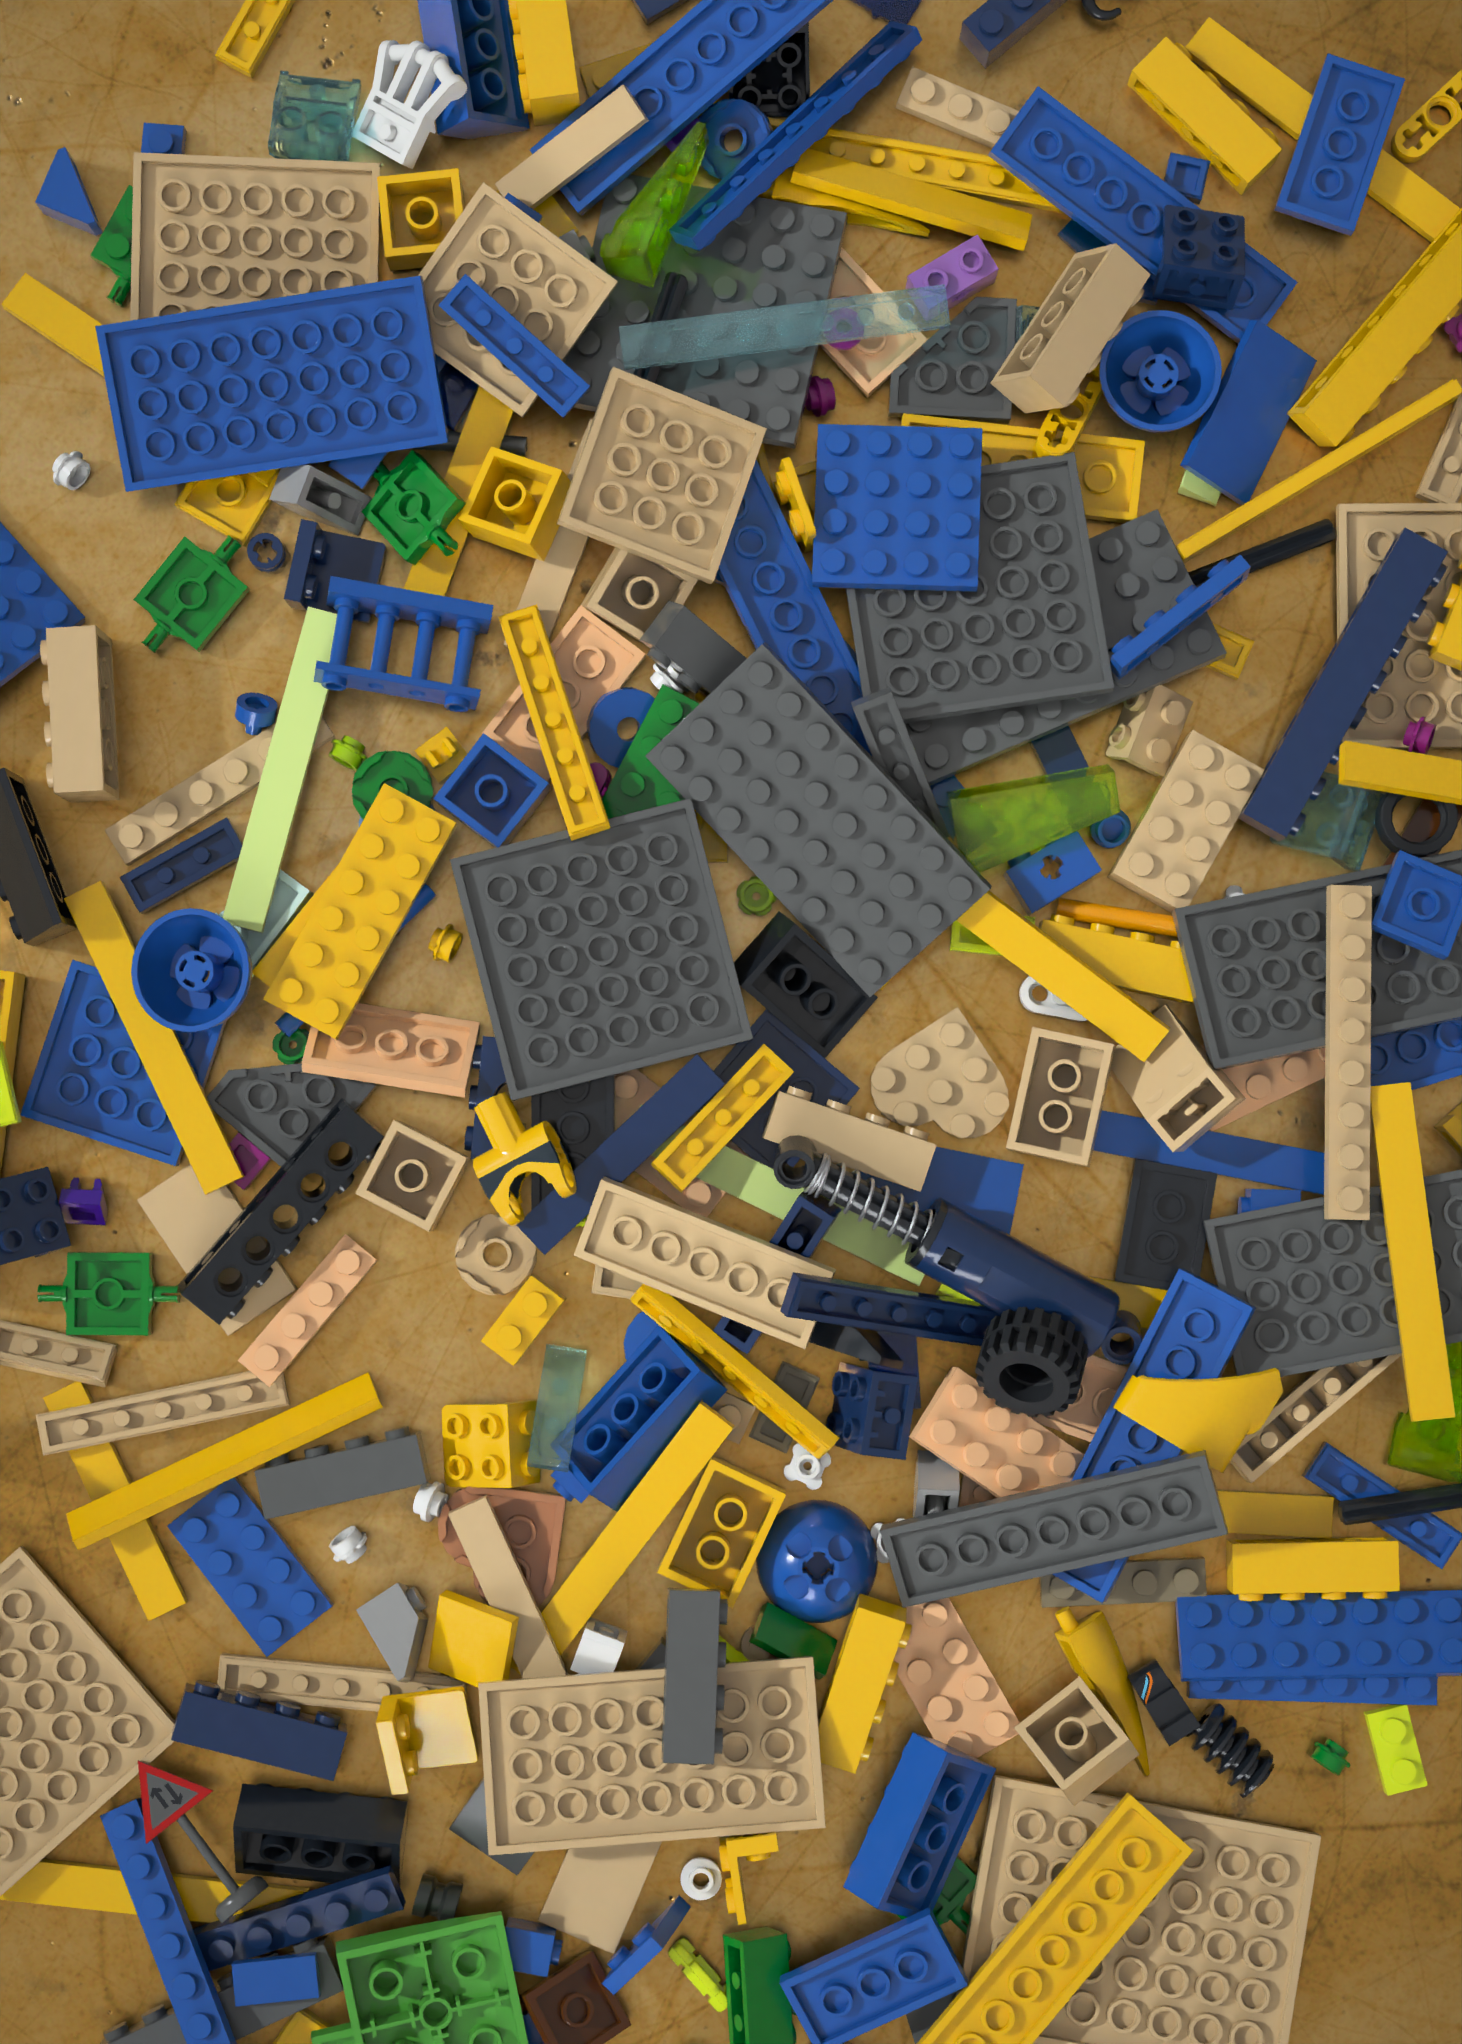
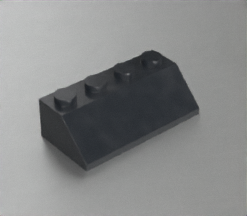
M1 768L0 897L4 902L9 901L14 916L9 917V922L15 937L18 940L23 939L25 944L35 946L75 931L78 928L64 900L67 895L25 782L19 775L6 768Z
M266 1783L256 1785L242 1784L233 1824L236 1873L337 1883L391 1865L399 1886H401L407 1832L408 1801H400L392 1797L373 1798L356 1796L348 1792L338 1794L317 1792L309 1788H280Z

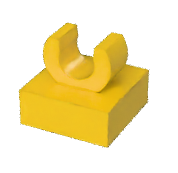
M447 726L414 750L440 785L452 775L467 755V752Z

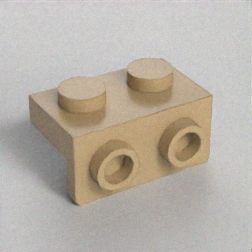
M1163 685L1156 686L1147 692L1124 701L1117 725L1113 728L1109 737L1106 756L1112 759L1125 760L1154 776L1164 777L1193 701Z

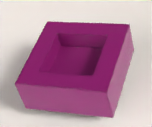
M238 1132L229 1145L245 1177L234 1183L243 1190H247L272 1159Z

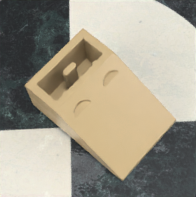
M1165 1004L1153 1015L1168 1025L1170 1031L1146 1061H1141L1119 1044L1115 1048L1111 1069L1146 1121L1171 1151L1183 1152L1246 1098L1222 1070L1213 1069L1204 1048Z

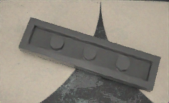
M887 687L852 701L853 710L872 757L947 838L950 837L891 688Z

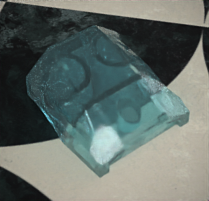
M280 71L273 101L272 121L268 140L269 154L278 159L350 162L352 135L360 101L361 80L352 79V82L289 75V71Z

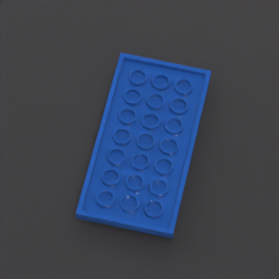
M422 276L95 326L126 492L450 442Z

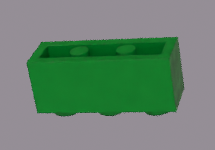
M765 1926L724 1934L723 1944L730 2044H795L796 2030L792 2023L791 2004L779 1984L780 1976L789 1972L791 1947L787 1940V1933Z

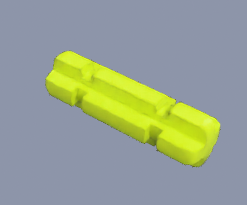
M687 1938L679 1939L669 1949L668 1956L677 1966L681 1964L684 1967L681 1971L703 1996L707 1994L710 1997L708 2002L717 2012L727 2009L726 1983L723 1986L719 1983L722 1978L701 1954L696 1956L693 1953L696 1949Z

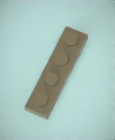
M1204 1557L1127 1560L1107 1601L1104 1603L1097 1601L1052 1574L1039 1577L1042 1608L1177 1602V1597L1207 1596Z

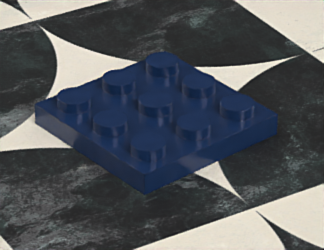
M767 1009L750 1027L753 1039L737 1043L714 1070L726 1085L759 1048L765 1044L794 1071L778 1091L787 1093L788 1087L792 1086L812 1093L810 1102L826 1106L828 1099L846 1105L860 1089ZM777 1091L731 1139L733 1143L752 1159L771 1168L774 1166L775 1154L779 1144L762 1138V1134ZM709 1099L697 1112L699 1113L709 1103L711 1099ZM794 1156L787 1158L785 1161L788 1165L794 1167L801 1158Z

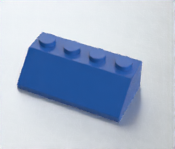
M417 0L424 44L429 47L430 52L436 50L445 54L448 57L449 66L453 72L460 75L467 84L466 93L460 99L451 101L435 120L437 134L462 139H475L529 129L528 114L524 113L520 92L519 70L515 55L514 33L508 0ZM438 78L436 79L435 84L431 90V94H433L434 91L441 84Z
M658 1325L555 1439L550 1447L570 1469L589 1495L617 1512L701 1400L712 1408L728 1389L703 1362ZM644 1358L655 1361V1363L647 1365L642 1370L640 1376H637L632 1371ZM664 1365L689 1373V1375L682 1379Z
M912 1732L908 1743L902 1751V1757L894 1775L885 1789L884 1797L875 1817L868 1826L866 1837L857 1857L850 1866L849 1874L843 1887L876 1909L909 1917L929 1907L933 1911L996 1768L938 1740Z

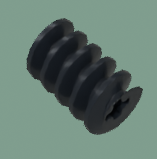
M1220 1703L1214 1704L1205 1709L1196 1718L1201 1726L1185 1737L1192 1734L1196 1736L1191 1746L1194 1751L1203 1746L1208 1748L1203 1758L1206 1763L1217 1757L1220 1759L1215 1770L1216 1773L1221 1774L1228 1769L1232 1771L1227 1781L1230 1786L1241 1780L1244 1782L1239 1793L1244 1798L1254 1792L1269 1777L1275 1765L1272 1763L1273 1754L1269 1750L1260 1751L1261 1743L1256 1738L1248 1740L1249 1731L1245 1727L1236 1728L1237 1720L1232 1715L1223 1717L1225 1708Z

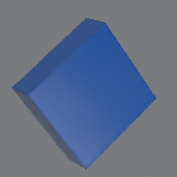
M1171 152L1164 181L1192 203L1200 204L1210 161Z

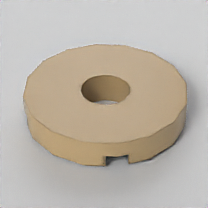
M487 1214L473 1220L461 1232L455 1246L456 1265L461 1278L472 1289L486 1295H504L519 1289L529 1279L537 1262V1247L518 1228L517 1224L511 1226L499 1214ZM491 1243H500L507 1250V1260L501 1266L490 1265L484 1257L485 1249Z

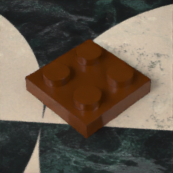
M585 1951L519 1995L544 2044H604L631 2026L616 1994L613 1995L602 1984L606 1975L593 1951Z

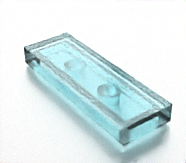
M546 1345L527 1467L562 1472L569 1471L587 1350Z

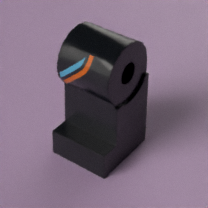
M1156 1659L1151 1660L1127 1676L1169 1746L1201 1726Z

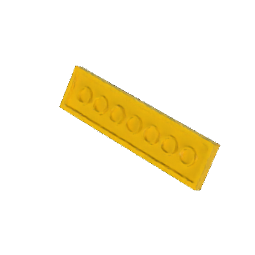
M1127 1792L970 1979L968 1986L959 1992L917 2044H1033L1194 1850Z

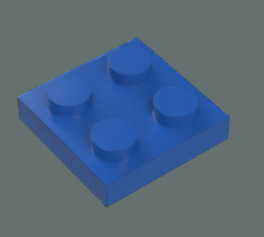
M1400 850L1394 857L1372 913V930L1445 960L1449 956L1462 922V876Z

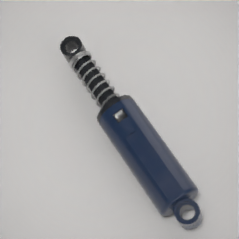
M800 1135L789 1136L778 1145L773 1168L774 1175L780 1184L790 1189H800L803 1187L804 1192H808V1195L813 1194L815 1191V1198H818L820 1194L830 1199L829 1206H832L835 1202L845 1207L844 1214H847L850 1210L860 1215L858 1222L865 1218L874 1223L873 1230L878 1226L888 1230V1238L892 1234L903 1239L902 1246L907 1241L910 1242L904 1260L905 1264L1000 1315L1008 1309L1016 1312L1018 1307H1027L1029 1310H1035V1307L1042 1308L1044 1312L1050 1314L1055 1312L1061 1315L1063 1321H1071L1075 1325L1074 1331H1080L1085 1338L1084 1344H1087L1088 1347L1087 1358L1091 1357L1101 1347L1104 1356L1112 1363L1123 1365L1132 1362L1142 1342L1141 1324L1138 1318L1131 1312L1119 1310L1120 1298L1115 1291L941 1197L936 1199L930 1208L923 1212L919 1210L917 1201L909 1204L904 1202L902 1193L893 1196L890 1194L888 1186L876 1187L873 1178L861 1179L859 1170L850 1173L846 1171L844 1162L837 1165L833 1164L831 1156L827 1155V1153L822 1155L817 1153L813 1142L806 1137ZM796 1156L803 1159L806 1164L795 1168L788 1165L785 1160ZM1118 1333H1126L1131 1336L1123 1342L1112 1339Z

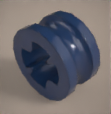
M258 534L248 544V558L255 568L261 572L270 573L277 571L284 564L286 559L285 547L278 537L273 534ZM265 543H272V549L277 553L274 560L268 557L267 563L261 562L262 557L257 553L258 548L261 545L266 548Z

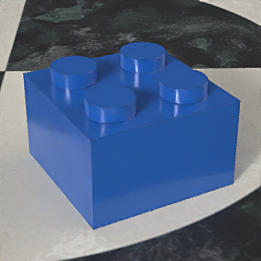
M483 733L433 799L438 805L497 848L511 843L552 788L549 782Z

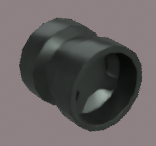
M423 1873L413 1905L412 1915L422 1918L431 1915L437 1917L438 1921L454 1918L463 1884L453 1881L444 1884L438 1882L436 1876Z

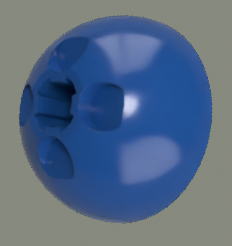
M1167 310L1148 311L1126 320L1119 333L1113 339L1107 341L1102 352L1099 367L1101 388L1111 409L1129 425L1149 432H1170L1186 427L1196 421L1213 403L1218 393L1222 376L1220 355L1209 333L1190 317ZM1147 378L1149 383L1153 385V388L1150 387L1144 379Z
M189 908L176 910L156 920L140 938L132 959V984L143 1009L159 1024L181 1032L208 1030L222 1024L233 1016L247 997L252 982L250 951L239 931L223 917L203 909ZM208 971H210L209 977H208V979H207L206 982H205L204 980L206 979V977H207V975H208Z
M826 1500L803 1501L787 1507L776 1515L756 1558L757 1574L763 1591L776 1607L804 1622H831L852 1613L859 1594L869 1595L877 1575V1548L867 1525L850 1509ZM828 1568L831 1569V1571L828 1570V1572L821 1577V1574L825 1573Z

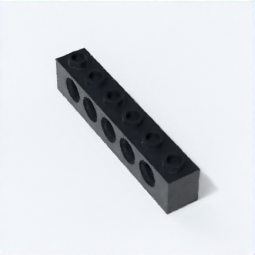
M341 1098L178 1284L181 1295L218 1325L226 1317L229 1319L235 1317L244 1306L246 1300L243 1297L253 1286L259 1288L266 1282L273 1272V1268L270 1266L281 1254L286 1257L294 1250L300 1241L298 1234L308 1223L314 1225L322 1218L328 1208L325 1205L335 1192L341 1194L349 1187L355 1178L353 1172L361 1162L368 1163L374 1158L381 1145L380 1141L384 1137L380 1130ZM337 1142L347 1143L349 1151L344 1158L333 1160L328 1157V1151L333 1144ZM316 1173L322 1176L321 1184L317 1189L306 1191L301 1188V1181L306 1175ZM290 1205L295 1208L294 1215L288 1221L278 1222L273 1219V1214L279 1206ZM261 1236L267 1239V1245L261 1252L251 1253L246 1250V1244L251 1238ZM226 1268H236L240 1271L239 1278L232 1284H223L218 1281L219 1274Z

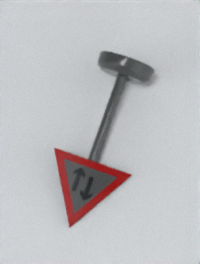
M138 1760L146 1844L177 1821L231 1893L215 1910V1914L220 1922H225L269 1885L262 1877L255 1876L239 1887L185 1815L186 1812L214 1790Z

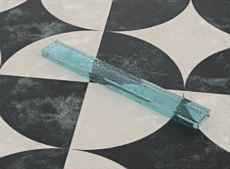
M945 284L619 326L618 331L624 370L944 329L950 327L946 288Z

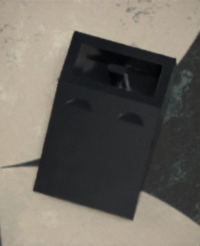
M809 22L730 88L729 99H742L758 106L767 117H789L810 97Z

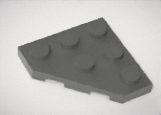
M975 297L964 307L961 313L929 338L905 363L903 362L897 367L890 377L888 417H902L903 413L968 421L1010 423L1012 402L991 384V381L1015 346L1017 299Z
M302 1063L229 1070L210 1092L207 1099L214 1112L282 1167L341 1098L355 1110H358L378 1085L302 1072Z

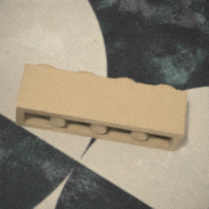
M792 1086L788 1087L787 1093L777 1090L762 1138L780 1144L783 1139L789 1136L800 1135L806 1137L813 1142L817 1153L821 1155L827 1153V1155H830L831 1162L837 1164L844 1162L846 1167L921 1192L937 1146L927 1141L929 1133L909 1126L905 1127L904 1133L888 1128L889 1119L868 1112L865 1120L849 1115L850 1106L828 1099L826 1106L810 1102L812 1093Z

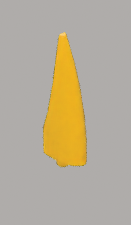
M795 164L776 178L775 184H772L767 191L757 196L846 212L848 216L847 224L868 226L928 237L930 233L928 228L912 218L791 183L790 180Z
M1069 1606L1058 1610L1055 1616L1062 1629L1054 1634L1075 1673L1081 1677L1130 1739L1140 1754L1134 1760L1142 1774L1147 1777L1150 1775L1137 1701L1132 1684L1127 1677L1129 1675L1105 1615L1102 1611H1099L1076 1621Z

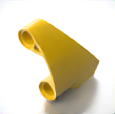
M1277 1368L1240 1376L1209 1379H1166L1144 1375L1136 1377L1132 1375L1113 1408L1189 1454L1206 1450L1210 1466L1224 1473L1245 1436L1254 1434L1264 1425L1282 1395L1283 1389L1280 1372Z

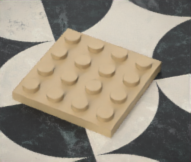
M483 182L418 276L423 277L435 354L521 417H524L538 398V395L438 305L466 274L557 357L564 361L612 293L618 281Z
M613 367L604 387L557 524L711 584L715 580L767 428Z

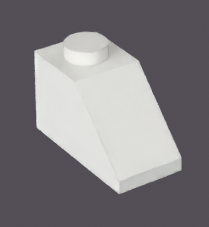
M590 1617L570 1670L577 1672V1674L614 1672L628 1631Z

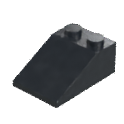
M780 911L734 962L739 985L824 1058L828 1056L878 998L874 994L869 997L828 952Z

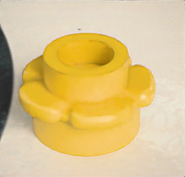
M453 924L446 925L444 930L438 927L434 931L428 946V950L433 951V960H443L451 963L456 957L462 943L463 933L454 930Z

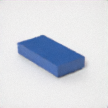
M317 1952L236 1960L231 1964L235 2007L319 1998L321 1995Z

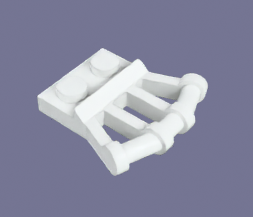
M385 40L378 49L373 87L351 136L401 165L413 169L429 132L434 134L436 132L434 121L451 101L460 99L466 93L467 84L460 75L453 72L449 66L448 57L445 54L436 50L430 52L429 47L423 42L416 40L410 44H399L395 40ZM399 64L398 69L393 78L395 65ZM420 68L419 73H418V75H417V77H416V79H415V81H414V84H413V86H412V88H411V90H410V92H409V95H408V97H407L405 103H403L404 100H405V97H406V95H407V93H408V91H409V88H410V86H411V84H412V82H413V80H414V77H415V75H416L418 69ZM438 78L441 84L429 97L430 92L435 84V81Z

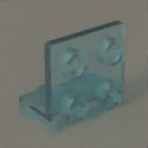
M1323 772L1321 777L1327 779L1326 784L1315 801L1308 799L1301 812L1307 816L1298 833L1294 837L1288 834L1287 838L1280 842L1270 837V841L1275 845L1331 858L1344 869L1360 871L1375 828V810L1383 794L1376 790L1338 784L1339 775Z

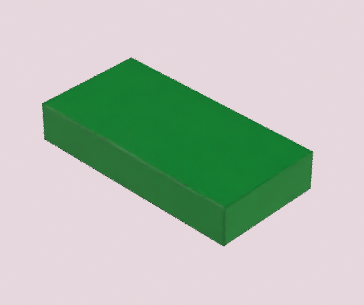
M769 1602L761 1607L749 1640L750 1643L778 1658L812 1656L814 1676L818 1680L826 1676L838 1641Z

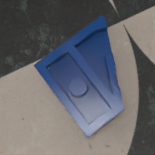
M678 1896L652 1924L647 1922L631 1940L634 1944L629 1949L622 1946L608 1961L607 1965L611 1968V1971L602 1984L615 1995L665 1947L691 1906Z

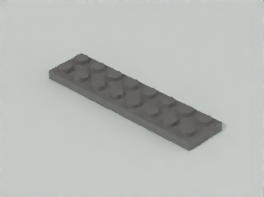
M1206 1450L884 1524L881 1526L880 1533L902 1607L904 1608L1227 1535L1228 1527Z

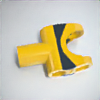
M508 1092L490 1097L474 1107L493 1148L473 1159V1167L485 1194L499 1215L509 1225L514 1226L524 1220V1212L521 1203H523L521 1186L525 1178L533 1172L543 1176L548 1183H552L562 1198H567L576 1193V1180L568 1155L555 1129L548 1121H543L526 1130Z

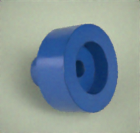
M245 693L237 698L235 717L239 722L246 725V733L258 735L261 733L262 727H268L275 723L278 704L270 696L261 693Z

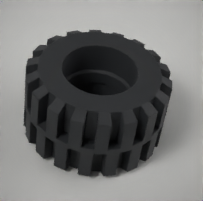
M1018 1307L1016 1312L1011 1309L1002 1312L1001 1317L995 1316L991 1320L990 1326H987L975 1373L978 1374L977 1383L980 1387H984L983 1393L988 1398L996 1400V1405L1001 1408L1007 1407L1011 1409L1012 1413L1018 1415L1020 1412L1026 1413L1028 1417H1037L1038 1414H1043L1047 1417L1054 1415L1055 1411L1063 1412L1068 1409L1069 1404L1075 1402L1079 1393L1088 1353L1087 1344H1084L1085 1338L1080 1331H1074L1075 1325L1069 1320L1063 1321L1061 1315L1055 1312L1052 1314L1046 1313L1044 1309L1035 1307V1310H1029L1027 1307Z

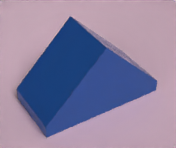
M66 147L57 150L35 203L46 216L95 236L102 234L103 230L74 159Z

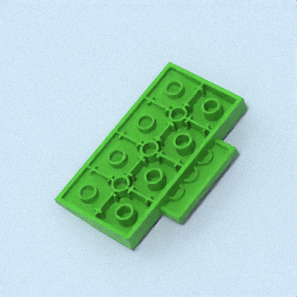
M502 1911L417 1924L336 1942V1956L350 2022L311 2031L312 2044H528Z

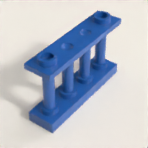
M335 576L330 577L326 605L334 607L338 612L329 663L316 662L314 682L321 683L324 688L334 691L352 688L443 704L446 709L454 712H467L468 709L476 710L481 689L468 687L475 636L480 633H488L493 605ZM358 611L375 614V617L378 618L370 670L346 666L353 616ZM399 619L415 621L419 626L411 677L386 673L394 622ZM440 626L455 628L459 633L452 684L427 680L434 632Z

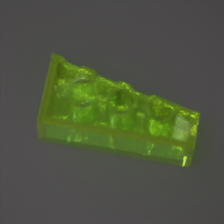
M1108 764L946 792L955 847L979 873L1120 812L1115 771Z

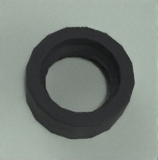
M1387 792L1381 797L1375 810V828L1380 840L1391 852L1397 853L1401 850L1421 858L1439 851L1452 839L1458 824L1456 804L1432 800L1440 813V825L1436 833L1426 841L1410 842L1396 832L1392 822L1393 810L1396 804L1406 796Z

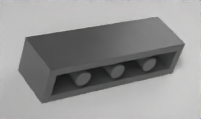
M409 1426L385 1431L386 1439L370 1442L369 1436L366 1435L345 1440V1448L329 1451L328 1444L305 1449V1457L289 1461L287 1453L264 1463L265 1466L258 1468L254 1472L265 1520L428 1483L431 1477L421 1432L410 1433Z
M668 1588L661 1754L663 1763L714 1764V1755L722 1754L723 1728L715 1727L716 1710H724L725 1688L724 1685H717L718 1667L725 1668L726 1642H719V1625H727L728 1601L727 1599H720V1591L718 1589Z

